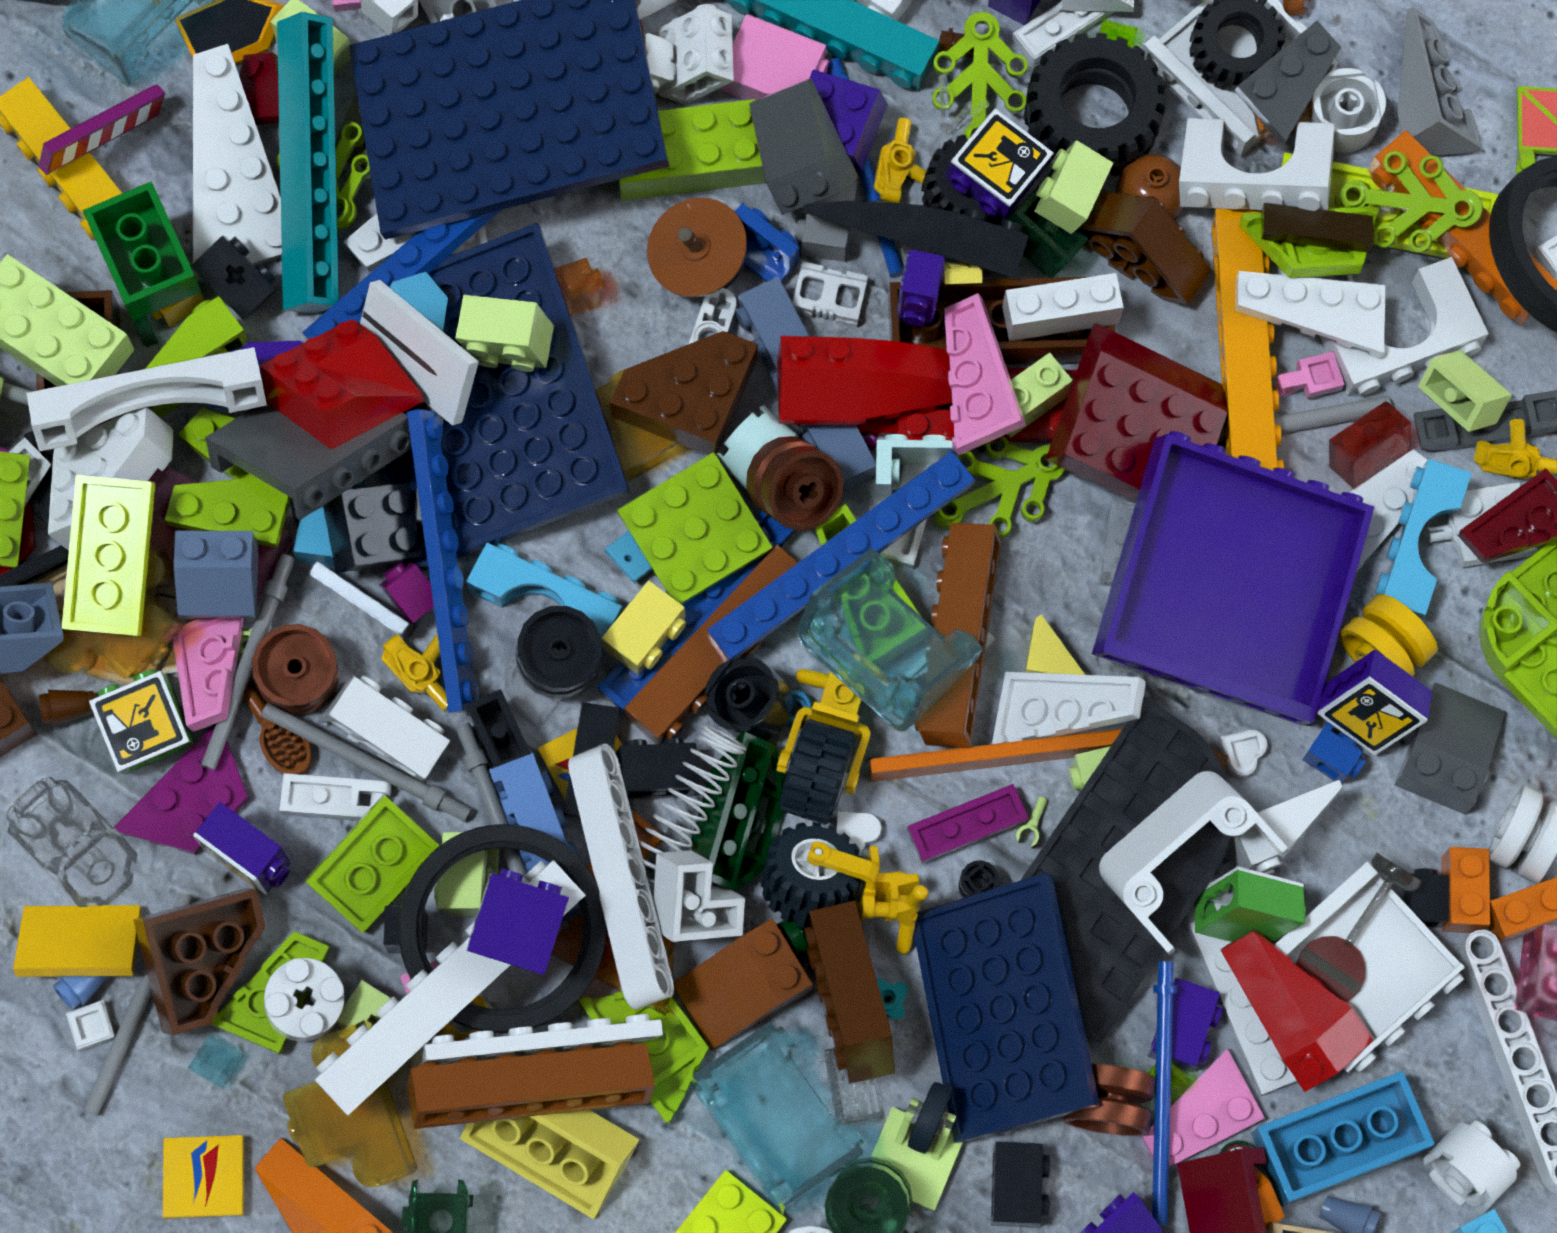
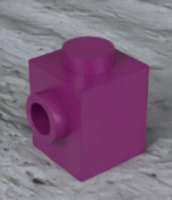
M398 562L384 573L386 580L379 584V586L407 621L416 622L434 607L431 583L416 564L407 562L404 565L402 562Z

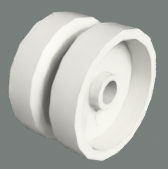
M1524 784L1505 810L1496 828L1489 848V862L1505 869L1512 865L1520 852L1523 851L1518 862V875L1538 884L1557 854V799L1549 803L1538 818L1543 805V794Z

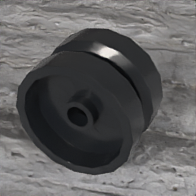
M549 606L535 612L523 624L517 639L516 667L523 682L535 693L548 698H568L582 692L594 679L602 655L601 636L595 623L582 611L572 607ZM552 648H556L558 652L564 649L566 652L562 656H557L552 652Z

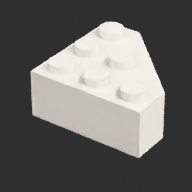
M145 407L89 429L77 438V444L54 448L48 535L69 551L76 475L148 481L157 468L163 472L172 460L173 429L152 410Z

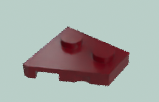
M273 52L244 55L239 77L255 124L279 123L278 56Z

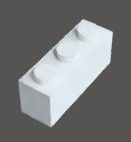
M1116 273L1006 290L1002 306L1009 341L1090 329L1095 323L1102 326L1119 324L1124 308Z

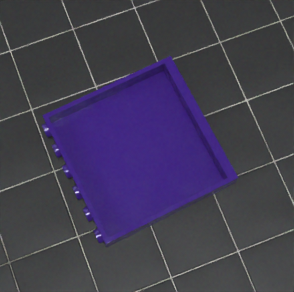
M1169 431V434L1155 438L1092 655L1298 725L1314 723L1375 507L1363 503L1364 498L1360 495L1350 492H1342L1340 495L1329 491L1330 486L1323 482L1307 480L1306 483L1294 478L1295 473L1289 470L1273 468L1272 471L1260 466L1261 462L1255 458L1242 455L1238 458L1225 454L1226 449L1210 443H1205L1204 446L1190 442L1191 437L1181 432Z

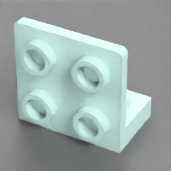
M890 434L885 436V440H877V501L885 500L892 495V490L900 489V465H933L950 451H953V441L945 440V436L925 435L923 440H908L906 435Z

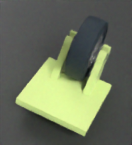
M934 1082L924 1102L912 1097L906 1113L894 1107L891 1108L861 1181L931 1211H935L962 1143H954L953 1134L950 1132L956 1116L945 1111L952 1094L950 1087Z

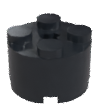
M744 657V659L735 661L731 659L722 663L712 673L706 685L705 694L707 695L708 704L706 708L709 716L716 724L736 738L740 733L747 732L768 742L771 737L776 735L785 726L795 705L794 696L791 694L786 681L764 662L753 657Z

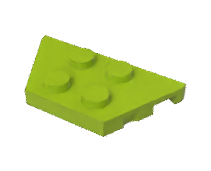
M1376 205L1364 206L1363 208H1328V211L1373 216L1374 227L1379 208ZM1261 212L1242 213L1239 222L1240 227L1289 278L1361 273L1367 252L1261 239Z
M616 992L614 995L596 998L586 997L578 1001L590 1020L610 1018L611 1025L626 1023L625 1017L640 1014H649L650 1021L661 1020L663 1036L656 1040L636 1042L634 1044L647 1043L655 1083L650 1103L666 1125L672 1122L709 1051V1047L675 1000L669 997L637 1010L629 1006L623 992Z

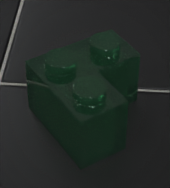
M1053 169L1034 187L1006 219L1023 225L1021 232L1029 235L1023 255L1048 278H1053L1063 269L1089 240L1078 229L1070 234L1034 212L1040 201V197L1036 195L1045 178L1051 177Z

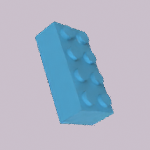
M1403 1071L1258 1126L1251 1132L1256 1147H1264L1267 1162L1264 1164V1167L1281 1207L1422 1153L1435 1145Z

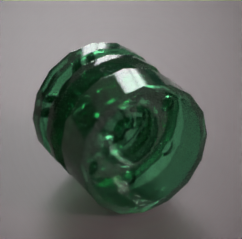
M874 1156L858 1158L842 1168L828 1189L824 1205L826 1222L833 1233H901L906 1226L913 1203L911 1185L904 1172L891 1161ZM868 1191L872 1197L879 1196L880 1198L875 1209H872L869 1203L862 1204L861 1202Z

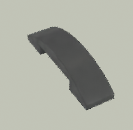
M1557 390L1524 395L1522 400L1508 402L1497 424L1470 432L1442 408L1415 412L1413 417L1420 449L1454 450L1474 448L1478 441H1487L1494 445L1511 442L1509 422L1513 419L1524 420L1525 438L1557 430Z

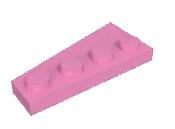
M978 293L944 309L947 353L950 355L948 378L949 386L952 389L953 406H950L951 421L954 423V438H952L953 451L957 455H961L1026 426L985 303Z

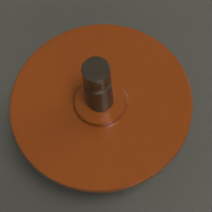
M692 198L679 202L662 214L650 233L647 245V258L651 272L665 289L684 297H703L713 294L722 288L726 289L737 279L743 268L747 251L746 231L738 215L729 206L718 200Z

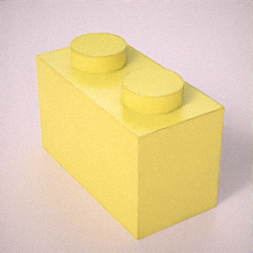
M648 580L601 638L602 647L639 676L645 667L650 670L658 662L663 653L660 649L669 638L672 641L675 640L686 626L684 621L685 607Z

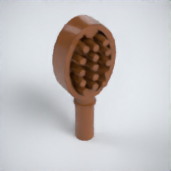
M247 686L242 699L256 717L257 723L262 727L259 736L260 746L268 763L282 775L284 773L305 775L312 765L313 757L309 742L261 717V713L266 705L253 686Z

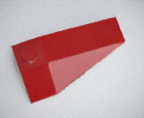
M1255 929L1221 948L1224 958L1282 1060L1304 1092L1339 1073L1374 1041V1037L1352 1005L1343 998L1339 999L1323 986L1319 979L1303 971L1291 961L1287 954Z

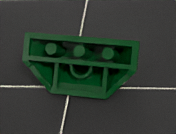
M747 732L740 733L736 738L739 743L745 746L746 751H744V754L737 755L726 751L736 761L737 767L728 768L717 764L727 772L730 780L720 781L711 778L720 786L722 794L715 795L705 792L714 801L715 807L707 808L700 806L708 819L706 821L696 820L695 824L699 827L700 833L692 834L691 837L693 843L692 851L713 863L712 884L733 891L738 890L743 884L764 871L769 847L772 845L773 839L778 835L784 813L781 811L780 798L785 779L782 772L776 771L777 756H779L777 746ZM724 755L719 760L733 765ZM715 767L710 771L711 774L726 778ZM709 781L707 782L706 788L718 791ZM703 796L702 802L711 805V803ZM698 813V817L704 818L701 813Z

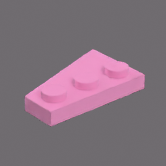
M199 618L171 629L185 722L192 732L228 719L244 618Z
M1228 1048L1170 1107L1169 1168L1265 1119ZM1154 1124L1150 1127L1149 1134L1141 1137L1152 1160Z

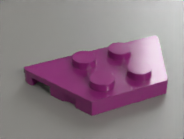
M216 724L113 827L117 833L196 855L202 847L193 834L217 804L221 802L237 813L249 801L227 740L216 770H210L201 766Z

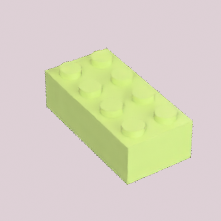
M6 254L0 262V348L57 387L113 376L119 371L134 352L133 345L125 332L10 255Z

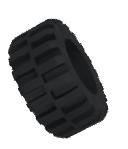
M1097 32L1095 38H1088L1087 33L1075 35L1074 42L1070 43L1068 39H1064L1056 43L1055 51L1047 50L1042 55L1040 64L1034 67L1026 95L1024 120L1025 125L1029 126L1028 134L1053 152L1052 159L1061 148L1066 151L1077 140L1113 162L1110 171L1113 176L1121 174L1126 164L1143 156V154H1149L1154 146L1156 137H1158L1166 108V96L1163 95L1165 84L1163 77L1156 76L1158 67L1152 59L1146 61L1144 59L1145 51L1138 45H1135L1132 49L1127 46L1128 40L1117 36L1116 40L1107 39V33ZM1096 84L1105 86L1122 98L1127 106L1128 116L1110 127H1088L1078 123L1068 115L1062 106L1061 98L1066 92L1080 85Z

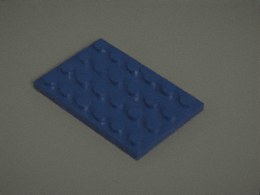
M1042 873L917 912L914 938L942 1082L952 1089L947 1108L948 1113L956 1116L951 1128L954 1143L970 1142L1100 1106L1052 874Z

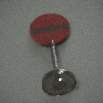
M1378 852L1372 857L1371 865L1376 871L1387 878L1347 938L1322 936L1312 940L1301 950L1296 961L1298 967L1310 976H1315L1323 983L1326 989L1339 999L1343 998L1345 1001H1350L1361 990L1366 978L1365 962L1360 951L1354 946L1356 940L1394 883L1409 892L1417 891L1423 883Z

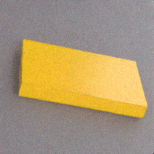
M24 906L13 966L15 977L133 976L138 946V936L133 919L142 917L141 906Z

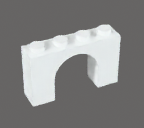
M1187 119L1179 178L1180 207L1262 210L1264 203L1296 206L1312 211L1318 209L1328 210L1334 155V123L1297 122L1295 149L1291 159L1274 171L1247 173L1233 168L1223 158L1225 146L1224 119Z
M1452 257L1418 269L1412 281V285L1430 324L1429 337L1419 345L1410 348H1394L1384 344V354L1379 359L1368 355L1369 351L1354 346L1349 349L1337 345L1336 340L1319 335L1326 352H1334L1345 384L1343 389L1347 397L1357 393L1360 396L1369 395L1377 391L1381 384L1391 380L1395 384L1406 381L1414 375L1415 371L1427 368L1433 357L1458 350L1463 351L1470 357L1482 349L1481 346L1489 333Z

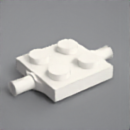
M1520 483L1467 490L1461 508L1454 514H1448L1447 525L1426 528L1428 542L1451 540L1458 551L1462 567L1482 564L1458 537V534L1462 528L1518 489ZM1534 547L1487 563L1530 557L1538 549Z

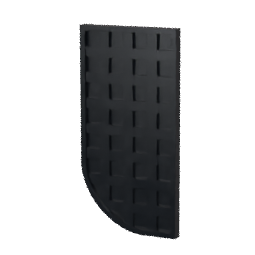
M1146 697L1143 698L1140 719L1131 720L1126 723L1021 879L1023 880L1042 873L1052 874L1084 1030L1085 1033L1100 1043L1163 951L1162 946L1102 879L1099 871L1100 861L1105 853L1196 774L1211 771L1220 775L1227 782L1218 759L1205 740L1194 729ZM1211 821L1207 822L1150 872L1163 889V901L1160 907L1148 919L1168 941L1194 905L1226 854L1230 836L1221 833Z

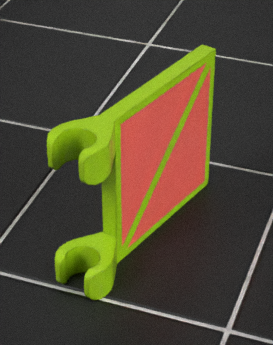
M1518 86L1516 89V175L1535 163L1534 154L1557 155V88Z

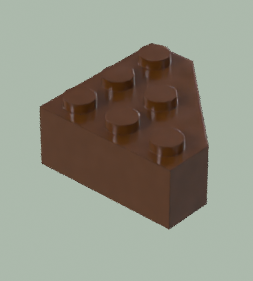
M1101 189L1087 220L1072 234L1067 232L1077 246L1088 253L1093 249L1099 255L1111 259L1108 265L1129 279L1133 280L1136 276L1143 283L1154 286L1151 293L1165 301L1189 304L1212 272L1203 260V253L1189 242L1184 235V229L1170 218L1165 211L1166 206L1153 196H1133L1129 193L1119 194Z
M721 331L624 370L610 401L611 416L614 419L707 455L713 452L717 455L757 363L758 344Z
M243 888L133 919L162 1033L175 1035L209 1025L218 1012V1006L228 989H231L246 962L247 955L255 941L259 940L266 927L256 889Z

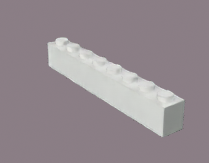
M554 860L548 865L539 861L524 875L528 881L527 884L538 887L539 880L563 887L560 895L569 897L564 915L586 896ZM475 921L465 930L469 937L459 947L452 942L435 957L440 964L428 974L422 969L406 984L410 990L408 994L399 1002L393 996L376 1012L380 1019L370 1029L363 1024L346 1039L351 1046L338 1057L333 1051L316 1067L321 1074L315 1078V1081L347 1116L510 966L509 964L466 951Z

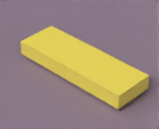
M944 262L942 282L944 284L982 283V269L965 262Z

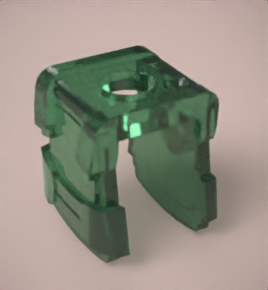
M458 1179L457 1194L420 1193L419 1181H412L408 1206H403L402 1211L403 1231H407V1233H437L430 1227V1219L435 1212L444 1210L451 1214L453 1220L450 1229L444 1233H468L469 1207H473L474 1195L469 1193L464 1180Z

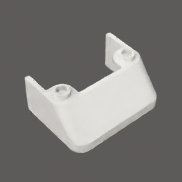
M1211 771L1200 772L1191 778L1105 853L1099 864L1100 875L1105 883L1169 956L1176 950L1148 919L1160 907L1163 901V889L1150 872L1207 822L1211 821L1221 833L1227 836H1240L1254 826L1281 857L1288 853V847L1251 805L1220 775Z

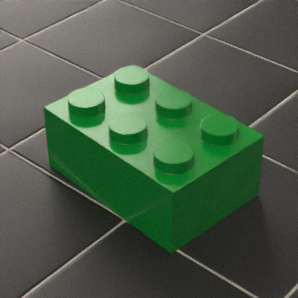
M152 181L82 210L132 321L201 292Z

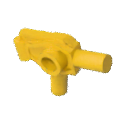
M908 118L898 119L894 140L884 145L880 150L873 188L880 194L881 200L899 202L902 184L906 176L922 184L926 170L914 163L916 152L912 149V145H908L912 121Z
M1513 419L1509 422L1511 443L1494 445L1487 441H1478L1476 444L1473 461L1479 464L1482 471L1527 479L1531 476H1536L1537 471L1541 472L1546 468L1551 474L1557 475V460L1541 457V451L1538 447L1526 443L1525 422L1523 419Z
M438 633L422 655L409 648L402 638L395 634L382 645L384 651L381 660L410 693H420L423 695L427 693L443 712L448 711L446 691L438 683L440 682L441 671L434 665L440 656Z

